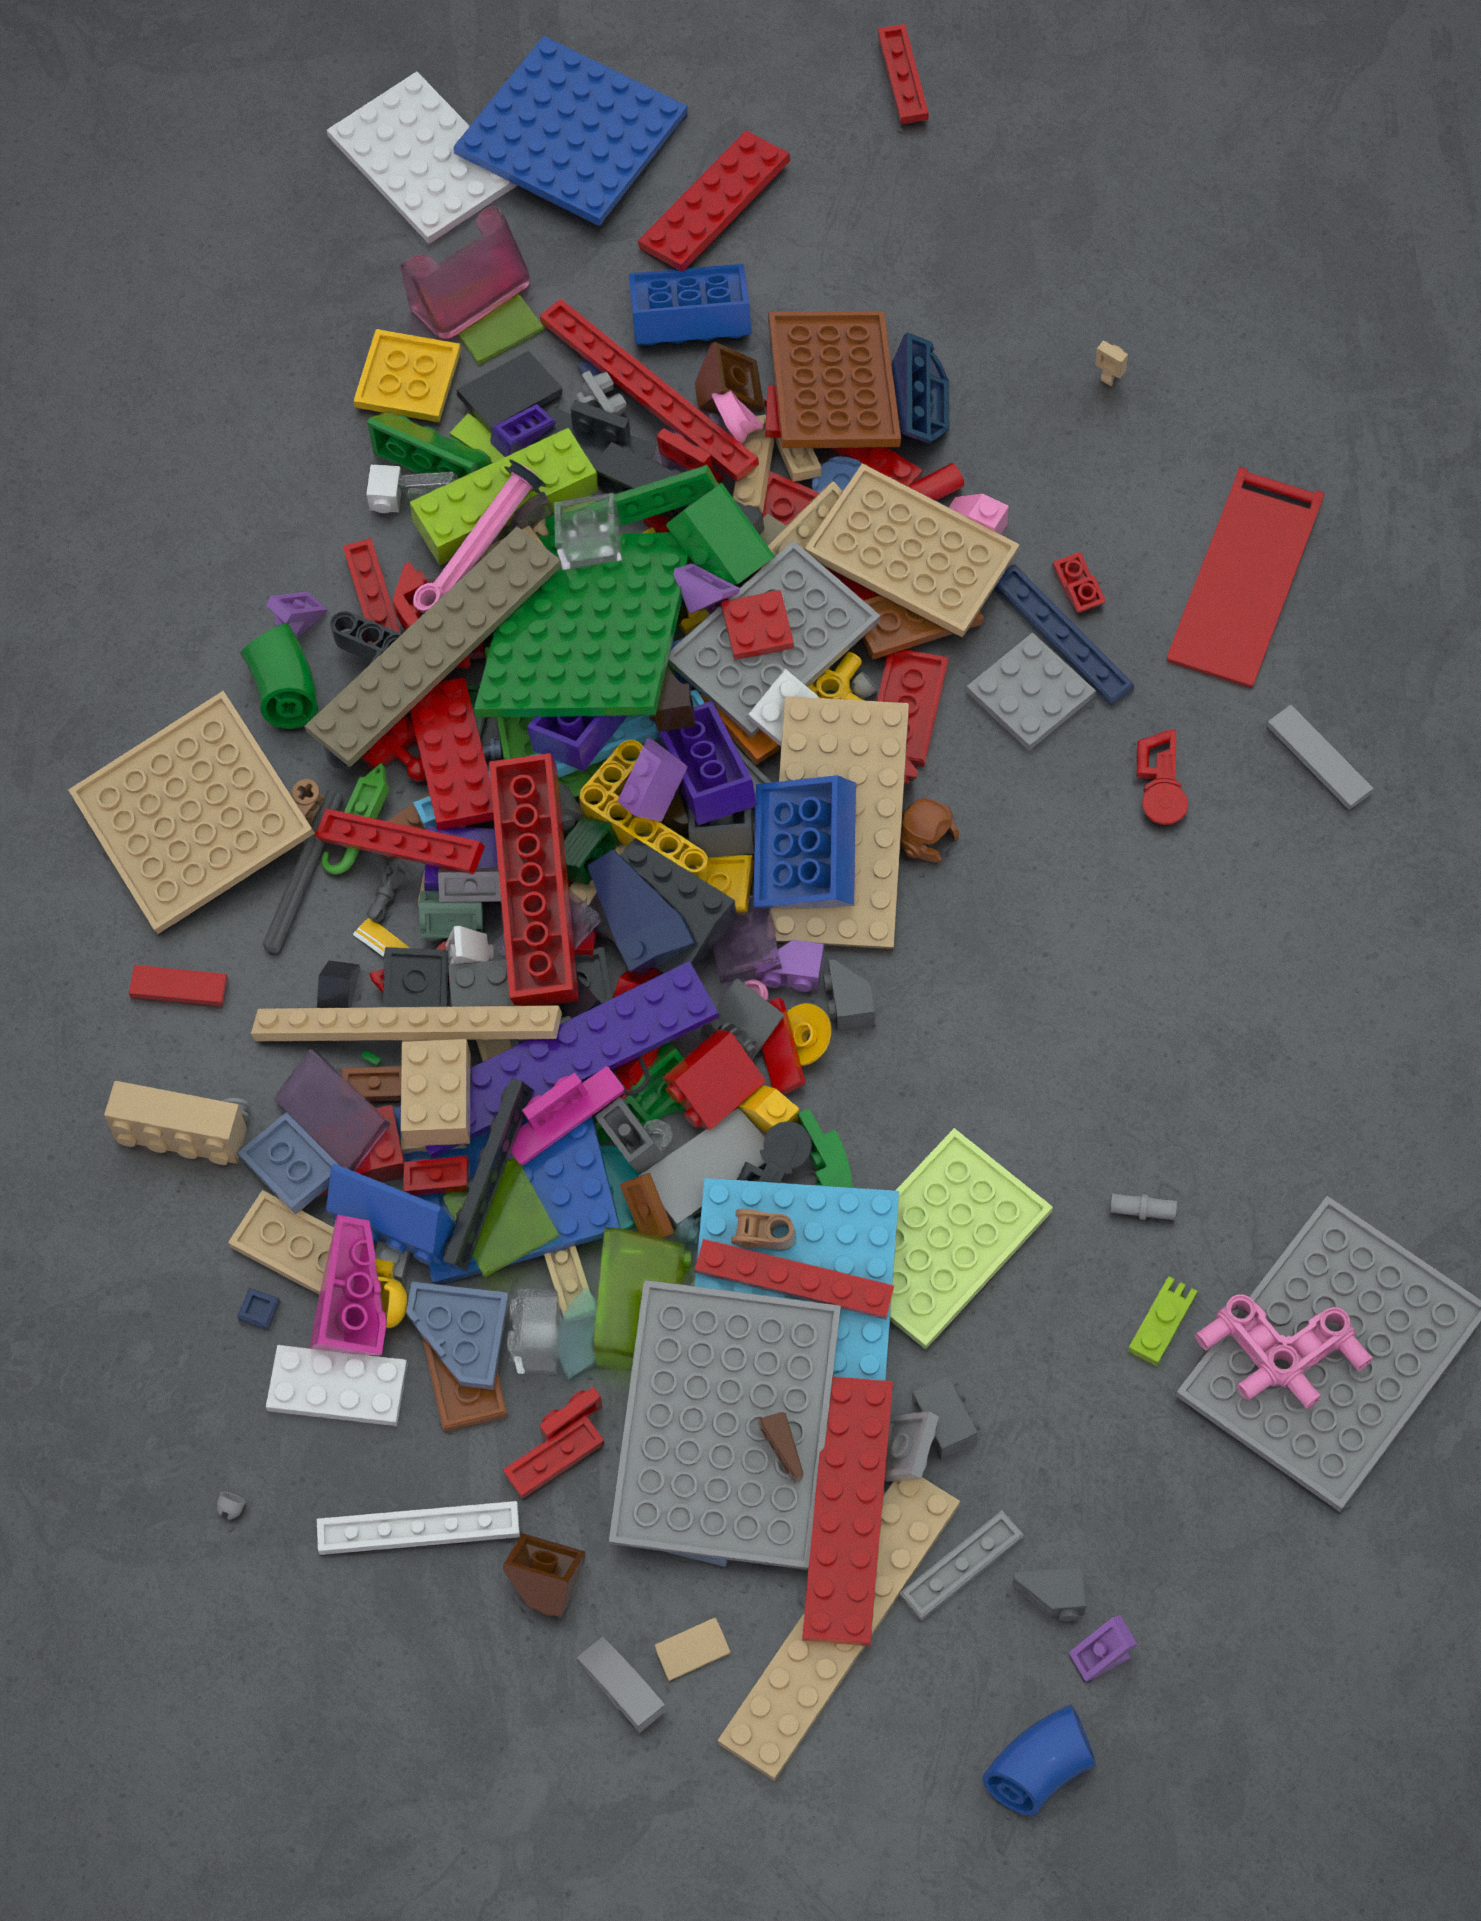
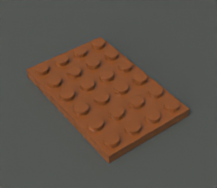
M769 312L768 325L782 448L900 447L901 434L885 312Z

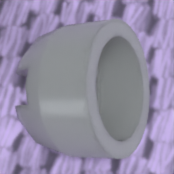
M860 672L851 683L854 695L859 698H867L878 690L864 672Z
M221 1492L217 1500L216 1509L221 1517L226 1512L229 1513L227 1519H235L242 1512L246 1501L236 1494Z

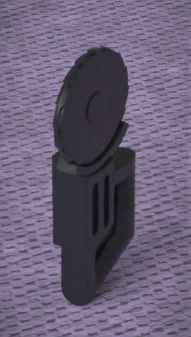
M790 1121L780 1122L771 1127L764 1139V1150H760L761 1157L767 1164L765 1169L762 1170L745 1161L736 1180L750 1181L755 1173L761 1176L758 1182L780 1183L784 1174H792V1169L804 1164L810 1155L812 1148L811 1138L806 1129L798 1123Z

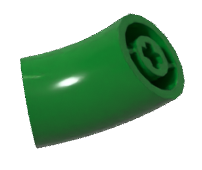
M284 623L268 630L243 648L240 654L255 681L259 695L260 710L267 722L279 728L294 729L305 726L317 715L319 708L318 695L312 671L289 623Z

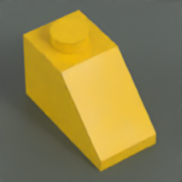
M765 1085L758 1088L738 1106L747 1118L765 1135L771 1127L780 1122L790 1121L798 1123V1113H800V1109L775 1088Z

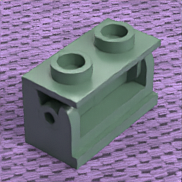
M421 891L418 903L421 929L420 938H428L432 941L444 940L449 938L454 926H462L483 933L485 926L484 902H439V891Z

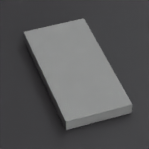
M738 1107L711 1130L706 1129L639 1176L647 1173L651 1174L667 1216L673 1225L678 1228L701 1212L704 1178L736 1180L745 1161L760 1169L766 1167L767 1164L763 1161L760 1150H764L763 1143L765 1137Z

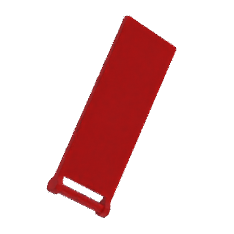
M1239 466L1233 486L1167 655L1168 662L1249 688L1254 686L1316 517L1323 503L1325 492L1318 490L1316 492L1308 491L1250 473L1247 468ZM1245 483L1310 503L1311 506L1310 509L1243 489L1242 487Z

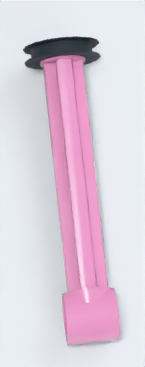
M511 459L509 462L512 465L510 467L504 466L506 471L512 476L435 582L426 583L416 590L413 602L420 612L424 614L477 564L530 489L541 494L540 486L546 487V485L529 468Z

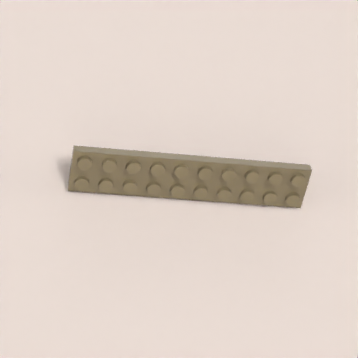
M516 527L305 725L306 732L351 767L562 567L561 560L519 527Z

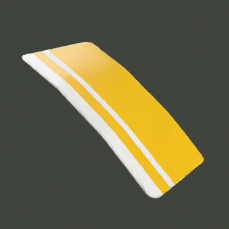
M369 918L353 933L355 937L383 957L385 947L410 948L387 929Z

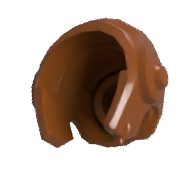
M922 798L909 805L902 812L900 846L906 856L934 863L941 861L942 857L936 849L928 848L924 844L931 845L936 843L946 831L950 833L954 841L959 839V831L952 820L953 813L949 806L933 799Z

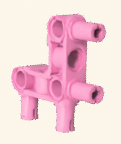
M1243 1294L1235 1295L1230 1298L1225 1307L1218 1311L1217 1319L1195 1334L1197 1342L1204 1350H1208L1221 1339L1230 1335L1257 1365V1371L1237 1384L1239 1393L1247 1401L1270 1385L1273 1387L1280 1385L1284 1388L1288 1387L1303 1406L1309 1409L1322 1396L1304 1376L1305 1371L1334 1350H1340L1358 1372L1368 1366L1373 1359L1355 1338V1329L1350 1324L1348 1314L1343 1309L1337 1307L1326 1309L1317 1314L1297 1334L1292 1337L1289 1335L1285 1337L1278 1334L1267 1321V1314L1249 1296ZM1237 1309L1243 1310L1247 1313L1248 1317L1244 1319L1236 1318L1232 1311ZM1329 1322L1337 1323L1341 1330L1338 1332L1330 1331L1325 1324ZM1285 1360L1289 1363L1290 1368L1280 1369L1275 1366L1274 1361Z

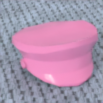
M732 390L724 395L712 394L726 427L738 442L743 444L750 433L763 429V424L737 399Z

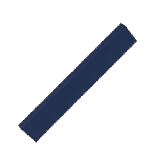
M1015 564L1004 572L994 589L1110 706H1113L1134 690V684Z

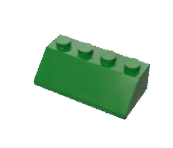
M386 412L371 417L367 422L374 455L443 486L492 464L491 457L484 451L471 449L455 438H447L437 434L432 428L419 426L403 415L397 416Z

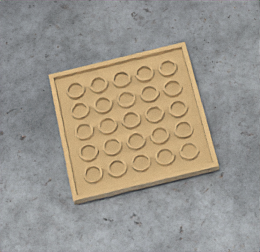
M224 690L68 789L157 934L163 932L315 834Z

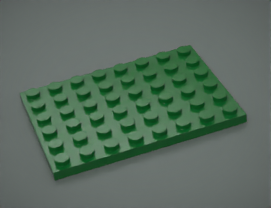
M671 532L538 536L546 549L561 560L562 567L495 629L474 707L476 717L656 715L683 598L681 586H678L674 576L675 568L689 565L691 559Z

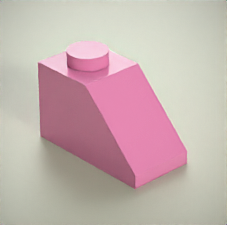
M985 494L955 497L949 506L950 509L999 534H1002L1008 525L1009 506Z

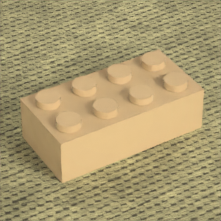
M114 1081L104 1114L114 1139L121 1145L127 1147H134L135 1144L147 1146L148 1149L158 1153H165L166 1150L178 1152L179 1155L189 1159H195L197 1156L209 1158L211 1162L220 1165H226L228 1162L238 1164L240 1156L237 1152L242 1149L247 1133V1127L239 1104L120 1081Z

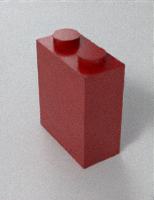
M720 1029L662 1077L668 1085L666 1091L675 1102H680L686 1110L684 1116L687 1121L695 1128L701 1127L707 1130L715 1127L766 1082L732 1032Z

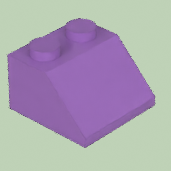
M647 738L617 802L634 816L662 822L688 766L654 740Z

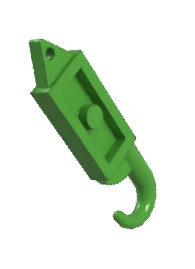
M382 763L367 776L359 778L344 811L345 813L377 819L390 790L386 782L385 766ZM346 847L347 850L342 860L336 865L329 863V853L324 852L321 859L322 866L330 874L344 873L351 868L360 850Z

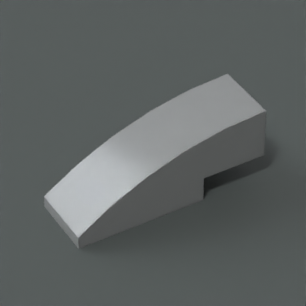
M603 1636L576 1657V1660L614 1706L622 1711L639 1733L666 1712L665 1704Z

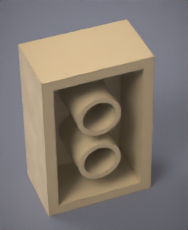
M467 1039L402 1042L401 1133L405 1146L470 1144L471 1055Z

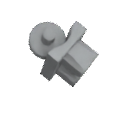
M590 371L582 374L585 383L582 386L583 392H579L576 395L578 401L619 416L627 411L626 401L620 393L608 399L605 396V393L614 389L612 379L607 372L592 376Z

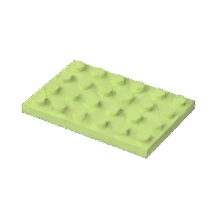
M955 1128L895 1190L899 1191L893 1272L894 1292L891 1300L890 1321L925 1350L1053 1210L1049 1203Z

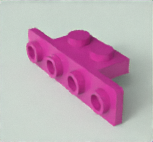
M607 1066L583 1083L575 1072L569 1077L560 1078L551 1090L544 1095L532 1098L528 1102L527 1107L522 1110L528 1123L519 1129L511 1151L512 1155L520 1165L526 1164L623 1094L625 1091L623 1085Z

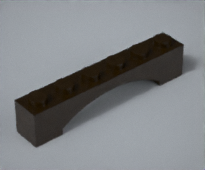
M683 598L676 629L683 619L689 618V611ZM668 664L656 715H649L650 721L656 720L659 732L695 727V709L689 684L679 682L671 673Z

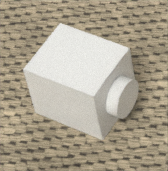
M370 466L366 494L370 511L379 513L399 512L403 487L400 466Z

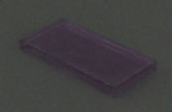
M312 1048L273 1098L341 1167L351 1171L357 1169L391 1124L318 1051Z

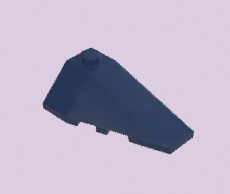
M615 850L608 852L587 865L616 945L629 971L644 975L696 944L683 916L676 909L672 908L655 889L641 878V875Z

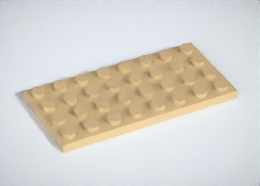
M785 696L779 782L834 775L856 782L854 906L836 908H770L769 942L788 943L791 940L822 943L826 946L894 950L909 703Z

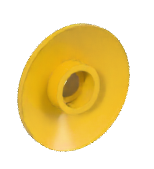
M809 1003L799 1004L788 1010L787 1015L801 1066H805L818 1060L826 1051L831 1038V1023L828 1015L820 1007Z

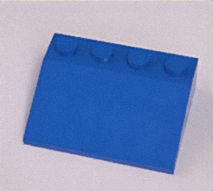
M744 264L687 268L683 272L676 269L629 273L635 344L652 346L659 342L683 343L686 340L694 339L710 341L717 337L741 338L744 335H751L750 304Z
M834 775L756 784L754 907L836 908L854 906L856 782Z

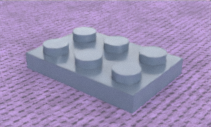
M287 1112L237 1152L242 1161L295 1215L329 1187L331 1168L333 1164L339 1165Z

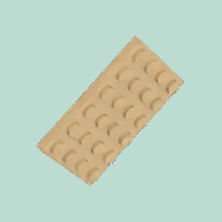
M862 463L805 547V551L820 564L963 638L1018 552L1020 544Z

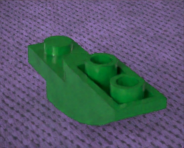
M809 1108L798 1113V1124L806 1129L811 1138L812 1153H810V1159L817 1170L815 1172V1185L853 1188L849 1162L836 1130L823 1134Z

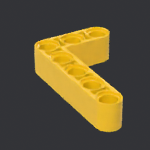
M636 740L623 741L581 789L580 809L584 814L583 816L586 819L589 817L591 820L594 818L595 820L608 821L611 823L619 842L625 846H628L636 838L703 881H706L708 878V857L702 849L656 820L634 816L617 802L643 748V745ZM627 758H635L636 760H634V761H627L626 759H627ZM610 779L618 780L614 783L607 782ZM591 801H598V802H600V803L595 804V805L589 804V802H591ZM615 817H623V818H625V819L620 820V821H616V820H614L613 818H615ZM640 833H648V834H650L649 836H646V837L638 836V834H640ZM665 849L675 850L672 853L663 852ZM691 865L700 866L698 869H690L688 867Z

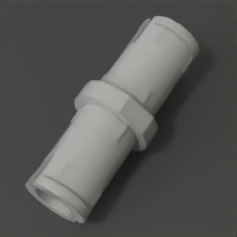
M1112 1193L1110 1213L1139 1216L1140 1220H1146V1217L1175 1221L1177 1201L1148 1197V1194L1131 1196Z

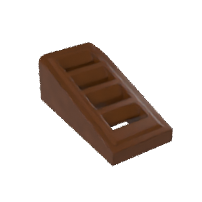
M780 1412L760 1418L758 1422L760 1430L794 1483L801 1482L804 1473L786 1413Z

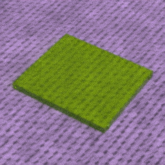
M500 267L435 301V305L478 364L543 331V326Z
M514 1157L510 1158L506 1164L473 1253L484 1277L490 1276L494 1272L559 1237L524 1169ZM467 1191L450 1192L442 1197L455 1222L458 1211L465 1203L468 1195Z

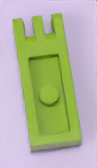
M1170 1276L1166 1279L1128 1349V1352L1155 1366L1159 1365L1198 1293L1197 1290L1192 1288L1186 1298L1182 1297L1186 1288V1284L1182 1282L1179 1283L1175 1292L1170 1291L1175 1280Z

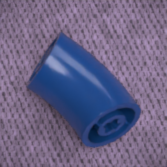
M1072 1704L1067 1705L1037 1721L1018 1735L994 1759L984 1773L982 1780L985 1788L999 1803L1019 1814L1036 1815L1047 1800L1064 1784L1079 1774L1097 1766L1088 1737Z

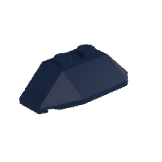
M907 332L904 334L891 364L900 432L929 444L949 431V380L940 360L933 352L935 348L932 342Z

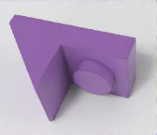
M308 592L273 595L266 604L275 613V624L278 626L289 623L297 638L325 615L328 610Z
M1121 1615L1108 1620L1073 1648L1069 1654L1085 1682L1129 1660L1130 1655L1128 1652L1138 1644Z

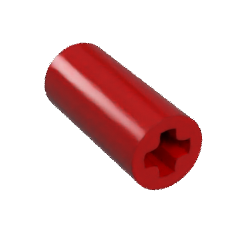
M950 463L907 487L937 501L964 487V479L958 467L954 463Z

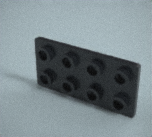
M577 400L574 401L570 409L571 414L553 407L549 408L547 414L556 421L555 426L530 444L537 443L569 428L592 466L595 465L611 442L621 447L627 446L644 458H653L657 450L656 444L630 434L628 418Z

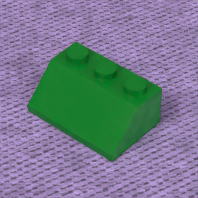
M722 483L666 524L694 565L734 586H738L775 557Z

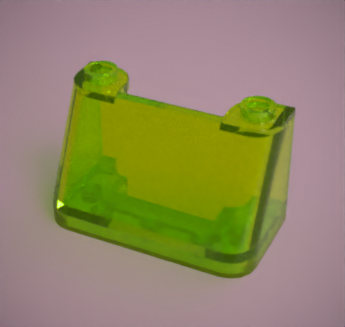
M605 1227L594 1333V1354L597 1368L632 1370L644 1280L681 1285L684 1270H690L691 1250H686L685 1243L621 1228Z

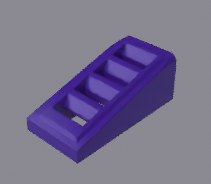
M536 404L493 426L490 443L504 457H507L526 448L554 427L556 421ZM534 418L539 424L536 425L531 419Z

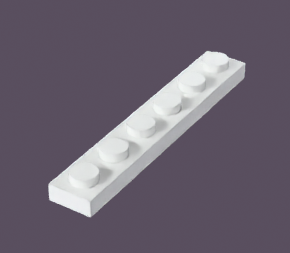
M517 1501L317 1519L319 1555L520 1537Z

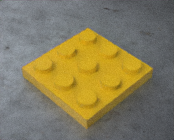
M376 329L354 397V407L440 422L461 353L460 344Z

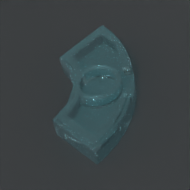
M588 1288L582 1291L569 1305L559 1329V1357L568 1379L596 1362L592 1351V1334L596 1325L606 1315Z

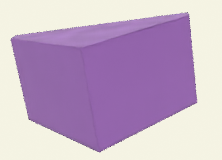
M694 564L678 567L674 570L675 579L678 586H681V594L690 614L712 607L721 601L739 594L740 588Z

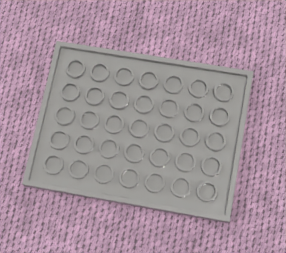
M1326 1196L1250 1295V1298L1267 1314V1321L1278 1334L1285 1337L1288 1335L1292 1337L1308 1325L1310 1319L1326 1309L1332 1307L1343 1309L1348 1314L1350 1324L1355 1329V1338L1373 1357L1372 1362L1358 1372L1340 1350H1334L1305 1371L1304 1376L1322 1396L1309 1409L1303 1406L1288 1387L1284 1388L1280 1385L1274 1387L1270 1385L1247 1401L1239 1393L1237 1384L1257 1371L1258 1367L1232 1336L1227 1335L1207 1351L1178 1389L1176 1397L1341 1513L1480 1325L1481 1300ZM1239 1310L1235 1317L1244 1319L1248 1315L1243 1310ZM1329 1322L1325 1324L1330 1331L1338 1332L1341 1330L1337 1323ZM1285 1360L1274 1361L1275 1366L1280 1369L1290 1368L1289 1363Z
M644 1280L609 1544L809 1570L819 1453L825 1445L841 1306ZM780 1412L786 1413L804 1473L801 1482L794 1483L760 1430L758 1425L760 1418Z

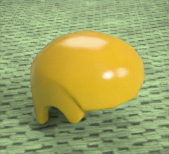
M377 1277L381 1286L380 1295L383 1311H385L386 1328H392L397 1326L406 1314L408 1304L407 1291L400 1281L396 1279Z

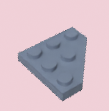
M411 1282L406 1314L413 1325L461 1386L494 1390L509 1294L506 1292Z

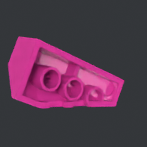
M341 1215L336 1216L314 1318L310 1349L360 1355H382L387 1322L385 1311H383L381 1286L377 1278L376 1257L370 1221Z

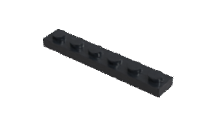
M511 1078L509 1085L502 1092V1104L497 1116L491 1122L490 1136L487 1144L480 1151L479 1165L475 1176L468 1183V1195L465 1203L456 1215V1227L453 1235L447 1241L444 1248L445 1256L443 1261L462 1271L467 1272L525 1115L522 1110L527 1107L534 1092V1089L521 1080Z

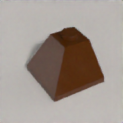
M716 342L712 343L695 381L698 408L721 417L712 394L724 395L732 390L737 399L752 413L761 412L765 409L757 360Z
M522 1533L504 1562L503 1571L529 1608L538 1610L547 1616L562 1617L570 1603L586 1551Z

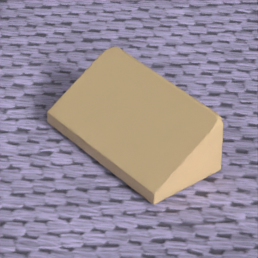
M712 1618L654 1645L655 1653L669 1682L731 1654L716 1618Z

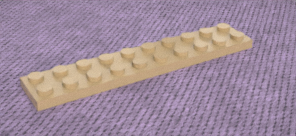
M923 1477L915 1480L893 1481L883 1497L871 1637L899 1597V1593L905 1588L960 1506L958 1499ZM804 1614L717 1740L720 1746L773 1781L777 1779L865 1647L803 1641Z

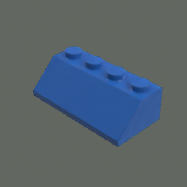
M333 1164L330 1171L326 1210L335 1220L337 1215L370 1221L373 1243H377L378 1240L386 1242V1245L400 1254H404L405 1251L413 1253L417 1260L427 1265H431L432 1262L442 1266L445 1265L446 1262L443 1261L445 1256L444 1248L447 1241L452 1237L456 1224L441 1206Z

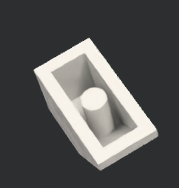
M462 926L453 927L445 944V949L448 950V965L493 961V946L488 944L487 934Z

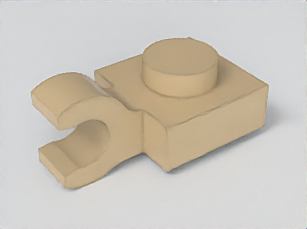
M1104 340L1097 348L1095 365L1102 369L1100 380L1112 386L1114 377L1120 379L1126 372L1128 354L1119 346L1111 345Z

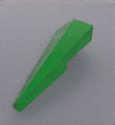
M670 1042L664 1044L656 1052L657 1058L647 1069L650 1074V1081L646 1088L636 1095H627L623 1100L644 1128L659 1122L660 1118L677 1110L680 1112L685 1110L680 1102H675L666 1091L668 1085L662 1078L684 1059ZM644 1074L636 1086H631L630 1091L639 1088L645 1081ZM596 1112L593 1118L601 1145L612 1139L594 1117L599 1113Z

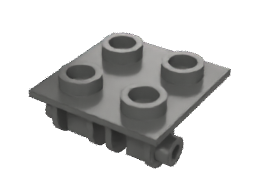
M736 978L716 1006L719 1018L703 1025L700 1029L709 1036L718 1029L732 1032L749 1058L753 1060L780 1023L784 1014L744 982Z

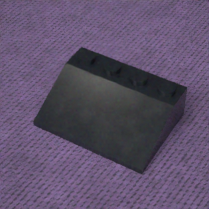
M635 838L620 855L641 875V878L655 889L672 908L676 909L683 916L696 942L693 946L655 967L654 970L662 975L688 961L691 962L695 969L737 920L735 900ZM596 892L580 920L581 924L616 945L598 893Z

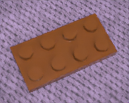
M882 595L863 600L880 615V622L862 637L872 660L954 634ZM980 611L969 628L982 625L983 616Z

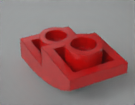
M1081 552L1053 562L1054 572L1077 613L1106 603L1095 575L1091 576Z

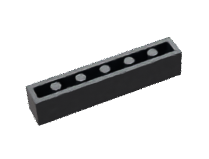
M612 442L593 466L597 472V486L614 494L681 474L677 470H669L661 466L652 458H644L636 454L627 446L621 447ZM735 501L759 535H761L764 530L762 513L751 505L745 506ZM692 504L658 515L671 521Z

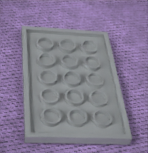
M794 540L740 588L739 594L727 599L731 600L781 590L794 641V649L734 660L720 606L670 651L668 664L709 701H712L719 710L751 738L761 729L747 719L746 716L782 671L788 670L808 687L880 622V615Z

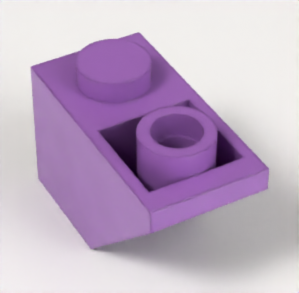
M791 940L757 963L756 980L769 988L786 986L793 987V989L800 992L819 991L824 960V944Z

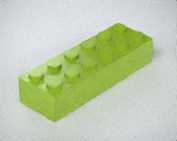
M569 428L410 502L412 521L439 566L451 560L512 476L504 468V466L510 467L512 465L509 462L510 459L533 471L544 482L546 487L540 486L541 494L530 489L495 538L504 536L516 527H523L536 518L546 516L598 491L597 472Z

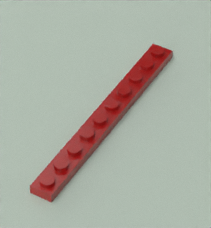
M561 298L539 315L540 321L544 326L602 373L607 372L613 382L672 430L682 435L686 441L696 447L701 446L705 448L711 455V461L735 481H740L759 465L758 457Z

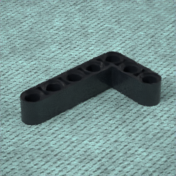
M348 611L336 613L330 621L335 644L347 652L371 661L370 664L402 635ZM345 629H350V630L347 631V632H341V631H343V630H345ZM371 640H376L374 643H368ZM324 747L327 760L331 766L335 768H345L348 766Z

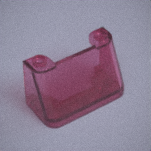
M494 203L481 211L476 218L477 228L482 235L437 264L427 255H416L400 265L409 308L438 337L451 338L524 290L530 282L528 268L507 220Z

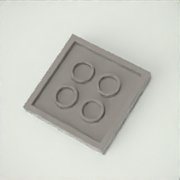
M1033 632L966 686V693L1028 751L1092 700L1096 694L1094 688Z

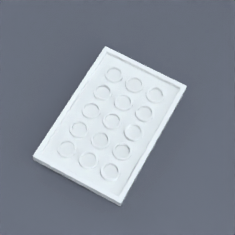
M418 72L413 73L327 129L328 137L428 244L518 186L454 154V145L470 126Z

